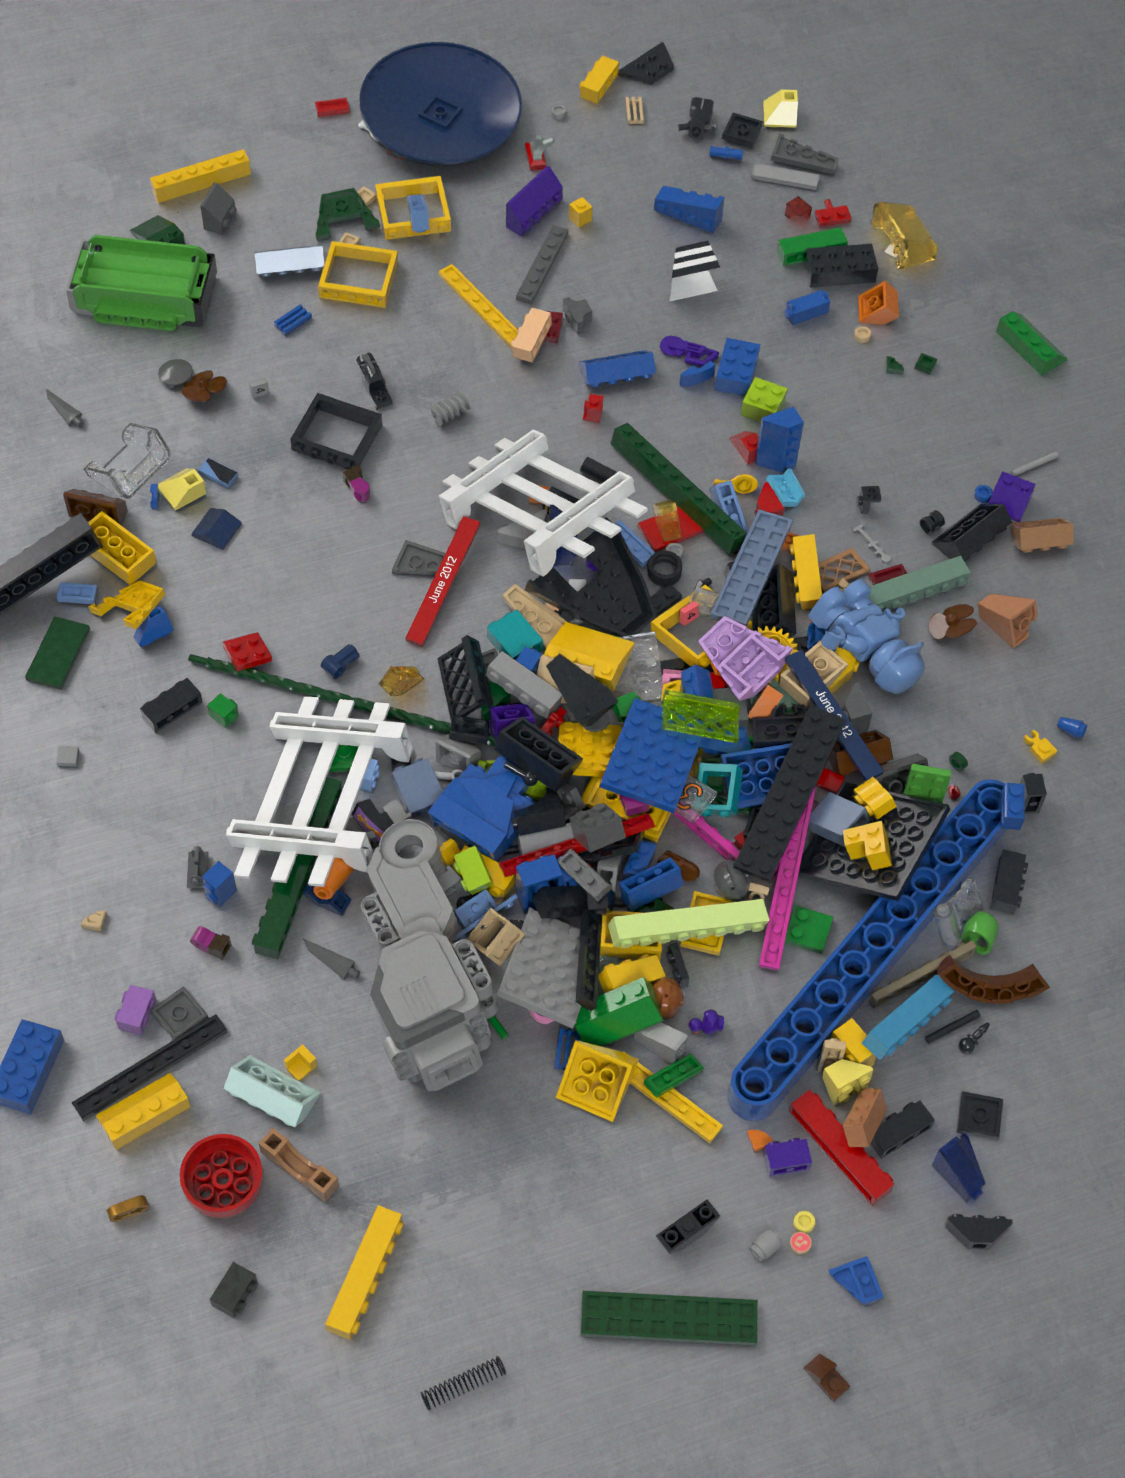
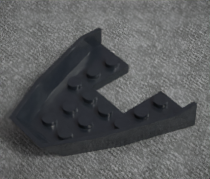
M595 530L583 540V542L595 548V551L586 558L601 573L578 592L554 567L545 576L540 575L534 581L530 579L527 582L525 591L577 620L622 637L632 639L651 621L657 618L645 579L621 532L610 538Z

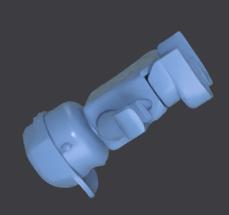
M863 579L854 581L843 592L839 587L829 589L820 597L808 615L818 628L825 629V635L821 640L822 645L831 650L837 649L840 645L841 648L849 651L859 662L870 659L869 671L875 677L874 682L882 690L893 694H900L914 686L925 670V664L920 655L924 643L921 641L916 645L909 646L906 641L898 639L901 635L899 623L905 616L903 608L899 607L894 614L890 612V609L886 608L882 613L881 608L869 598L871 588Z

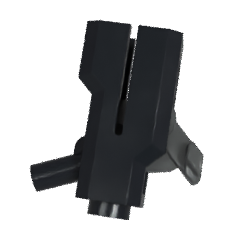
M692 98L689 113L691 120L685 124H678V131L689 130L688 136L694 139H702L704 132L709 129L717 133L718 122L712 119L714 101L704 98L701 111L703 98Z

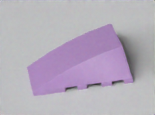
M726 616L698 641L739 701L754 697L782 670L785 664V657L789 656L793 650L791 647L783 646L772 638L764 637L761 633L752 631L745 625Z

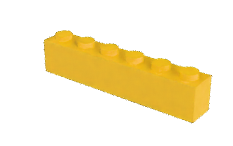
M244 149L157 175L150 178L152 193L157 203L212 187L213 183L222 184L251 175L250 161Z
M379 1205L377 1206L325 1323L326 1331L351 1340L353 1334L357 1335L361 1326L359 1321L361 1315L367 1313L370 1305L368 1299L377 1290L379 1284L377 1281L379 1274L383 1275L387 1267L385 1260L388 1254L392 1255L396 1246V1242H394L396 1235H400L405 1223L402 1220V1214Z

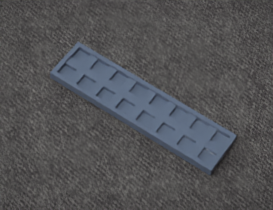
M758 509L711 611L710 619L720 621L726 616L747 627L791 529L793 519Z

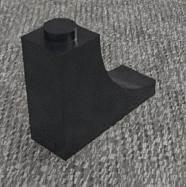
M546 788L544 797L538 802L513 811L515 818H511L513 830H517L519 836L566 826L563 807L556 792L550 788Z

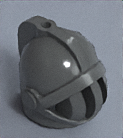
M723 861L714 870V888L723 898L739 901L748 892L750 877L748 874L733 868L735 861Z

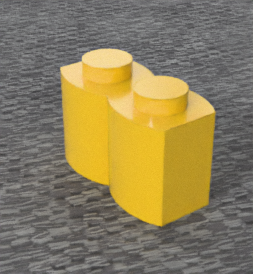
M874 777L854 789L855 801L858 805H863L866 808L869 817L873 816L878 820L897 807L893 797Z

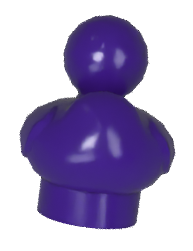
M709 1009L704 1012L702 1021L698 1018H693L689 1021L688 1026L695 1034L702 1030L704 1034L712 1035L716 1031L721 1032L723 1030L724 1016L718 1015L715 1010Z

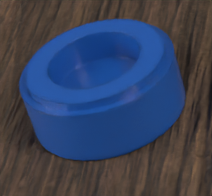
M979 485L975 489L974 497L978 502L987 503L990 501L993 491L987 485Z

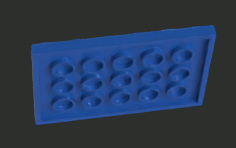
M634 698L601 780L600 788L674 814L707 723Z

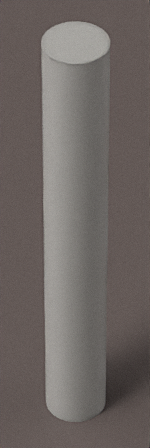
M1056 451L1015 468L1010 471V474L1017 476L1058 458V453Z

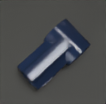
M348 644L334 656H326L320 666L333 679H338L343 675L346 667L356 661L360 655L352 644Z

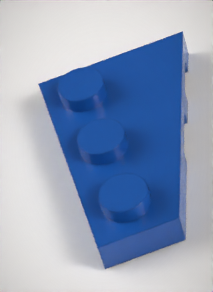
M745 727L705 729L698 751L714 755L752 750Z

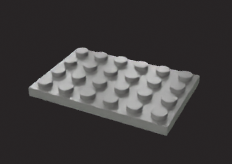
M529 908L521 928L525 935L520 941L516 942L496 996L573 1028L581 1005L575 1002L580 929L557 919H541L537 910Z

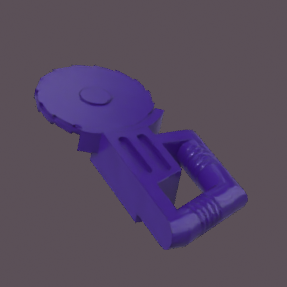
M666 336L660 342V349L665 355L677 356V358L686 355L685 363L699 367L704 366L710 361L713 362L719 356V352L684 341L677 336ZM704 355H708L705 360H700Z

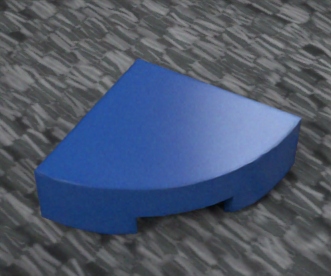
M151 484L150 493H152L150 505L152 509H158L160 499L158 484Z

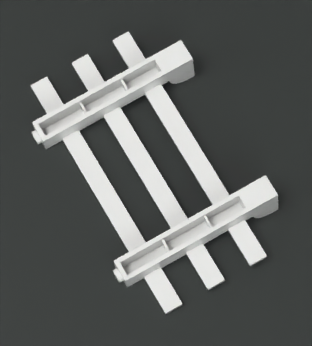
M534 429L516 442L506 438L500 440L494 446L502 452L489 461L480 456L468 463L469 466L476 470L463 479L454 474L450 475L442 481L443 485L449 487V489L439 495L446 525L456 530L463 516L469 518L471 512L470 505L476 501L535 532L524 540L530 570L541 576H545L552 569L556 560V550L561 546L583 558L595 551L593 546L574 537L585 528L590 527L610 538L622 531L621 527L601 518L612 508L615 507L637 519L648 511L647 507L627 498L635 492L634 480L630 475L619 471L600 485L541 456V454L548 450L547 438L543 433ZM529 464L587 493V495L574 504L515 473ZM504 483L561 512V514L549 523H546L488 492L499 484Z
M305 696L298 714L275 713L274 718L270 721V730L275 739L287 740L257 818L255 821L232 819L230 827L226 830V837L231 846L244 848L234 873L235 878L250 879L261 850L281 852L271 877L272 882L287 883L297 854L318 856L308 882L309 886H325L334 858H342L350 867L367 872L366 870L374 854L367 834L365 832L345 831L374 749L382 748L389 757L398 761L409 762L414 748L405 723L385 721L390 709V703L375 702L369 720L349 718L355 704L354 700L340 699L333 717L314 715L319 698ZM303 741L323 743L292 825L272 823ZM338 746H359L329 828L308 827Z

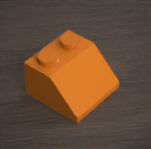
M884 281L858 296L859 322L864 324H887L898 318V291L888 282Z

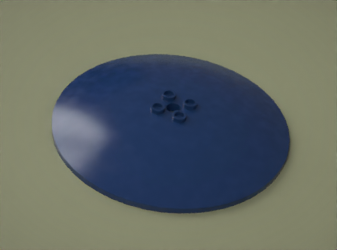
M449 42L413 44L386 55L366 75L359 97L363 121L370 133L382 145L405 158L438 165L470 162L494 152L505 144L515 132L522 110L519 87L511 73L499 61L475 48Z

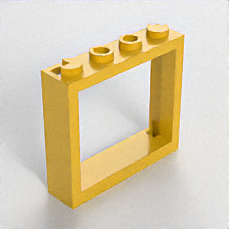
M441 176L375 184L376 199L385 240L451 231V218ZM439 194L444 217L430 218L429 230L421 233L412 231L410 221L388 223L384 200L403 198L409 195Z
M331 241L318 285L319 298L386 308L398 266V251ZM335 256L388 263L382 290L327 283Z
M702 586L651 621V635L691 667L693 665L701 668L707 667L710 664V659L704 651L697 655L667 630L680 622V609L694 601L699 604V608L707 604L713 609L719 595L708 586ZM749 620L747 628L751 630L752 621Z

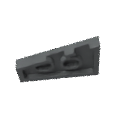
M405 540L392 568V573L435 575L446 553Z

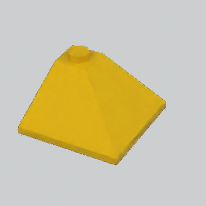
M576 1040L556 1098L613 1122L632 1080L639 1059L617 1050Z

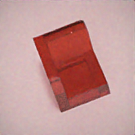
M797 196L786 203L785 216L790 219L794 215H798L808 220L811 217L812 207Z

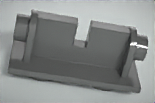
M195 846L191 852H188L187 888H203L202 876L208 871L209 852H203L200 846Z

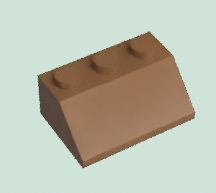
M1063 518L1016 522L1009 525L1015 547L1025 553L1032 552L1033 549L1038 548L1045 551L1050 550V547L1057 546V548L1063 549L1068 548V545H1074L1073 523Z

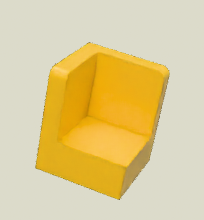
M302 1044L284 1059L285 1069L296 1080L301 1081L317 1067V1060Z

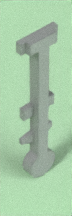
M863 524L852 529L855 533L859 532L869 543L867 546L869 548L872 547L876 551L875 554H879L882 563H890V555L884 554V548H879L876 545L878 541H873L863 531Z

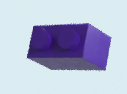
M792 1138L788 1142L780 1143L779 1141H773L765 1145L763 1155L769 1177L810 1170L812 1159L807 1139Z

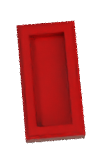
M347 97L315 102L318 118L350 113Z

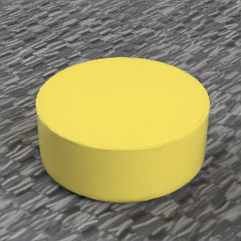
M800 1211L794 1217L793 1226L797 1232L808 1234L814 1229L815 1218L808 1211Z

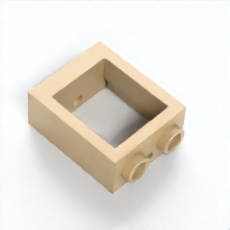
M490 908L468 936L467 940L471 941L474 947L501 967L513 951L516 942L520 941L525 933ZM502 924H504L505 926L502 928L499 934L495 937V939L492 941L489 947L485 949L486 945L489 943V941L492 939L495 933L499 930Z

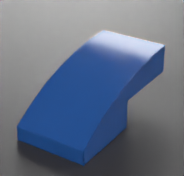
M710 361L699 369L694 365L681 373L679 385L681 387L693 386L712 378L715 373V364Z

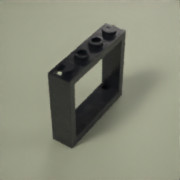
M317 393L290 439L291 449L299 454L308 455L313 459H319L331 465L343 467L346 470L357 465L360 466L383 425L382 414ZM318 410L369 427L353 455L302 439Z

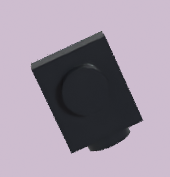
M861 486L860 495L856 498L857 507H860L861 514H868L870 503L881 502L880 487Z

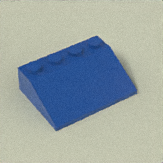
M791 744L721 755V764L738 765L743 770L738 809L763 805ZM724 777L727 794L729 793L731 777Z

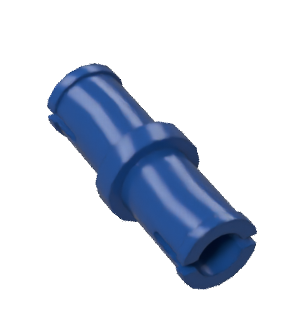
M711 146L710 156L722 157L725 160L728 158L742 160L743 150L730 149L727 146L725 148Z

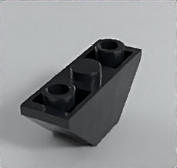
M706 1199L657 1234L656 1238L669 1254L685 1249L699 1239L721 1215L709 1200Z
M952 1214L947 1217L945 1228L965 1248L989 1250L1009 1231L1013 1224V1219H1006L1004 1216L985 1218L983 1215L963 1217L962 1214Z

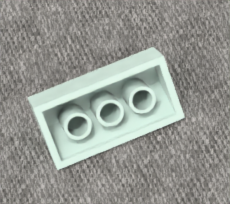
M251 1055L231 1067L223 1088L230 1092L232 1096L240 1097L247 1101L249 1105L258 1107L269 1116H275L286 1125L293 1127L304 1121L321 1093Z

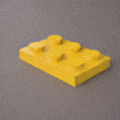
M694 891L690 907L732 903L733 901ZM710 935L703 939H697V937L689 938L686 941H681L680 947L719 956L724 936L716 937L715 935Z

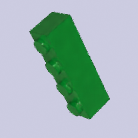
M842 227L778 240L777 254L782 265L786 266L804 262L806 248L848 245V240Z

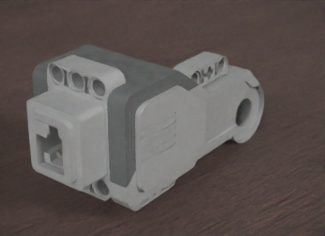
M406 819L394 823L383 833L379 847L375 849L366 870L374 893L361 901V908L382 950L370 996L387 1036L383 1041L384 1049L399 1080L408 1079L415 1083L423 1081L427 1091L430 1092L433 1090L438 1091L479 1070L483 1065L479 1052L491 1045V1032L487 1019L497 1014L499 1006L493 992L490 976L472 942L463 939L453 943L459 927L454 910L435 876L442 858L436 834L427 823L416 819ZM408 845L422 847L421 853L415 858L403 859L399 857L400 851ZM379 924H381V925L383 926V928H382L381 930H380V928H379V926H378ZM492 1002L491 1005L485 1006L486 1003Z

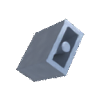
M428 758L424 760L417 759L411 765L406 767L399 766L392 772L391 779L403 806L406 808L407 813H411L412 818L427 813L443 792Z
M829 792L814 811L811 812L808 825L811 832L845 847L843 830L866 825L871 819L865 807Z

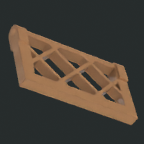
M853 547L818 563L819 570L824 569L823 575H820L822 593L839 586V582L842 579L848 582L870 572L868 565ZM851 555V557H852L854 560L851 561V560H846V559H844V558H846V557H848V556ZM835 562H839L838 568L829 566ZM841 563L852 565L851 571L840 569ZM854 566H858L861 568L860 570L853 572ZM826 570L837 572L835 578L824 576ZM838 573L847 574V576L837 579ZM823 580L831 581L832 583L825 585Z

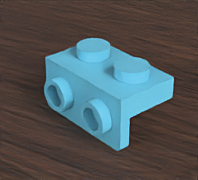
M787 469L783 475H768L766 481L771 485L783 507H797L805 496L792 469Z

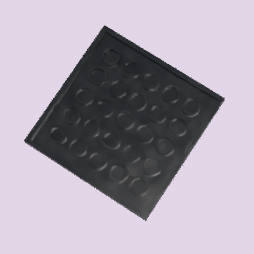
M846 782L838 796L857 804L854 796H856L854 789L860 785ZM889 792L897 807L878 820L871 816L868 824L882 821L888 835L892 866L872 870L866 856L851 860L846 847L815 834L802 855L798 876L899 901L951 809L948 804Z

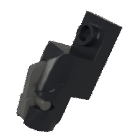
M367 353L358 356L356 363L363 377V385L376 410L392 405V399L386 389L385 380L373 355Z

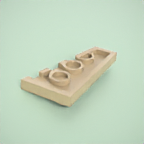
M516 584L503 594V600L511 610L515 611L518 609L543 639V648L546 651L550 641L567 621Z

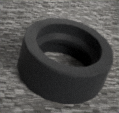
M662 550L654 553L648 561L647 574L649 579L659 586L677 583L682 575V561L680 557L671 551ZM661 562H667L672 564L676 570L672 574L663 575L655 571L654 566Z

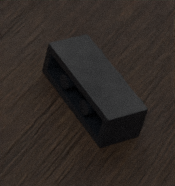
M188 678L179 681L169 690L161 692L152 701L146 702L140 708L142 718L157 733L203 703L201 692Z
M1002 850L990 909L1013 915L1015 909L1020 908L1022 897L1019 896V892L1023 891L1025 884L1022 876L1026 874L1028 863L1025 862V854Z
M580 886L542 887L532 898L541 919L581 917L582 911L588 907L587 892Z
M921 1100L916 1103L910 1102L903 1107V1111L898 1114L896 1112L890 1114L886 1121L879 1125L871 1146L882 1159L931 1129L935 1119Z

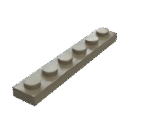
M973 940L968 943L963 942L955 950L942 953L938 959L925 962L918 970H910L903 978L893 979L889 982L888 986L876 988L871 993L870 1005L874 1009L934 977L936 974L938 975L937 969L939 964L949 954L958 963L973 956L977 948Z

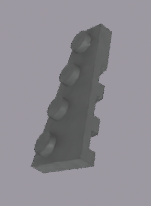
M779 133L771 160L835 174L839 158L823 151H814L811 146L800 145L797 143V140L792 138L789 140Z

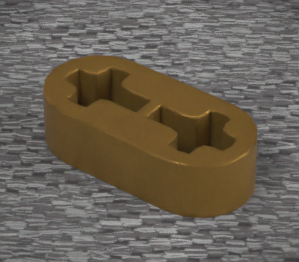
M141 1195L109 1207L106 1212L110 1222H118L146 1211L149 1205L146 1196Z

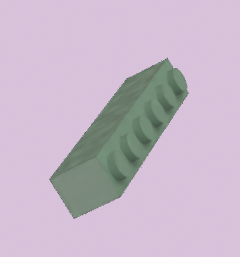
M958 556L869 586L871 588L869 598L881 608L883 613L886 608L897 609L901 605L914 603L925 597L929 598L939 592H947L957 586H964L968 583L971 572L963 558Z

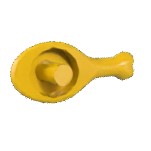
M740 474L730 479L734 490L740 494L751 493L758 487L757 479L749 474ZM714 479L713 483L717 485L730 480Z

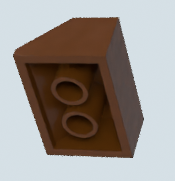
M71 489L63 494L69 517H74L81 513L86 521H91L103 511L122 526L128 512L126 501L120 498H112L103 494H95L77 489Z
M877 730L859 734L879 765L894 760L889 737ZM837 740L829 757V762L833 770L838 774L849 775L852 771L857 770V768Z

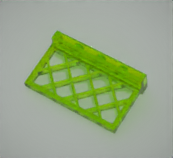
M665 689L661 701L662 729L738 743L740 704ZM682 715L686 719L682 721L677 716ZM700 718V719L703 720L705 723L700 724V723L697 721V719ZM672 719L676 724L667 723V721ZM719 722L723 727L719 728L715 723ZM691 723L695 728L689 727L686 724ZM709 726V727H711L714 731H708V730L706 729V727ZM729 730L733 735H728L724 731Z

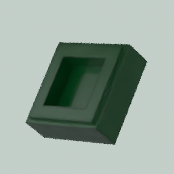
M921 353L914 369L931 374L937 359Z

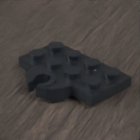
M786 704L776 705L772 710L771 717L752 718L753 748L791 744L808 711L804 704L801 706L793 704V713H787Z

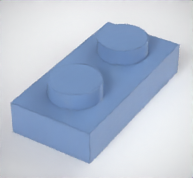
M60 582L57 600L58 602L95 604L98 587L97 585Z

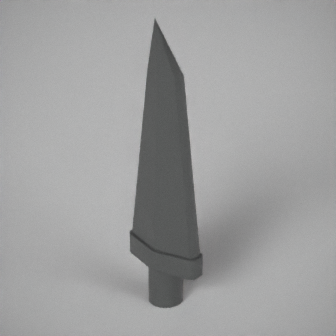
M46 389L47 399L69 426L75 423L78 427H82L84 424L80 419L82 413Z
M303 938L308 951L341 978L345 979L348 975L355 979L359 977L360 972L353 968L355 961Z

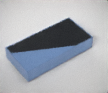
M207 458L198 469L200 475L226 488H229L238 478V472L210 458Z

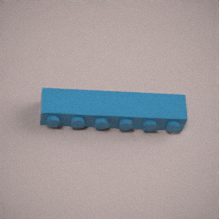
M936 974L874 1027L862 1044L879 1060H882L886 1055L890 1057L897 1050V1045L902 1047L909 1039V1035L913 1037L919 1031V1026L924 1027L931 1020L930 1016L935 1018L942 1010L941 1007L945 1009L953 999L950 997L955 990Z

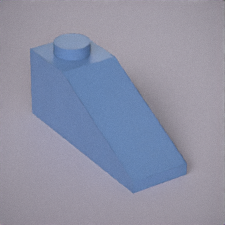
M424 195L407 196L412 231L421 233L429 230L428 209Z
M726 481L711 487L709 491L713 502L743 530L748 532L732 481Z

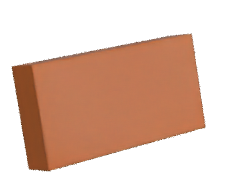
M767 684L749 710L748 718L752 720L755 717H769L774 707L784 695Z

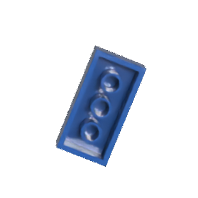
M21 1019L0 1065L1 1106L32 1114L64 1042L60 1030Z

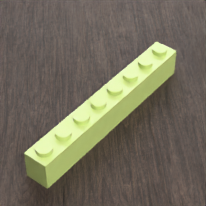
M757 899L615 916L608 924L613 946L629 948L637 944L641 946H647L653 942L664 944L671 940L686 941L694 937L703 939L710 935L720 937L727 933L741 934L750 930L752 932H759L769 922V917L764 900Z

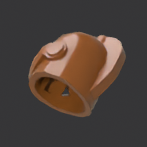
M661 978L653 984V989L663 1020H669L683 1006L684 994L675 980Z

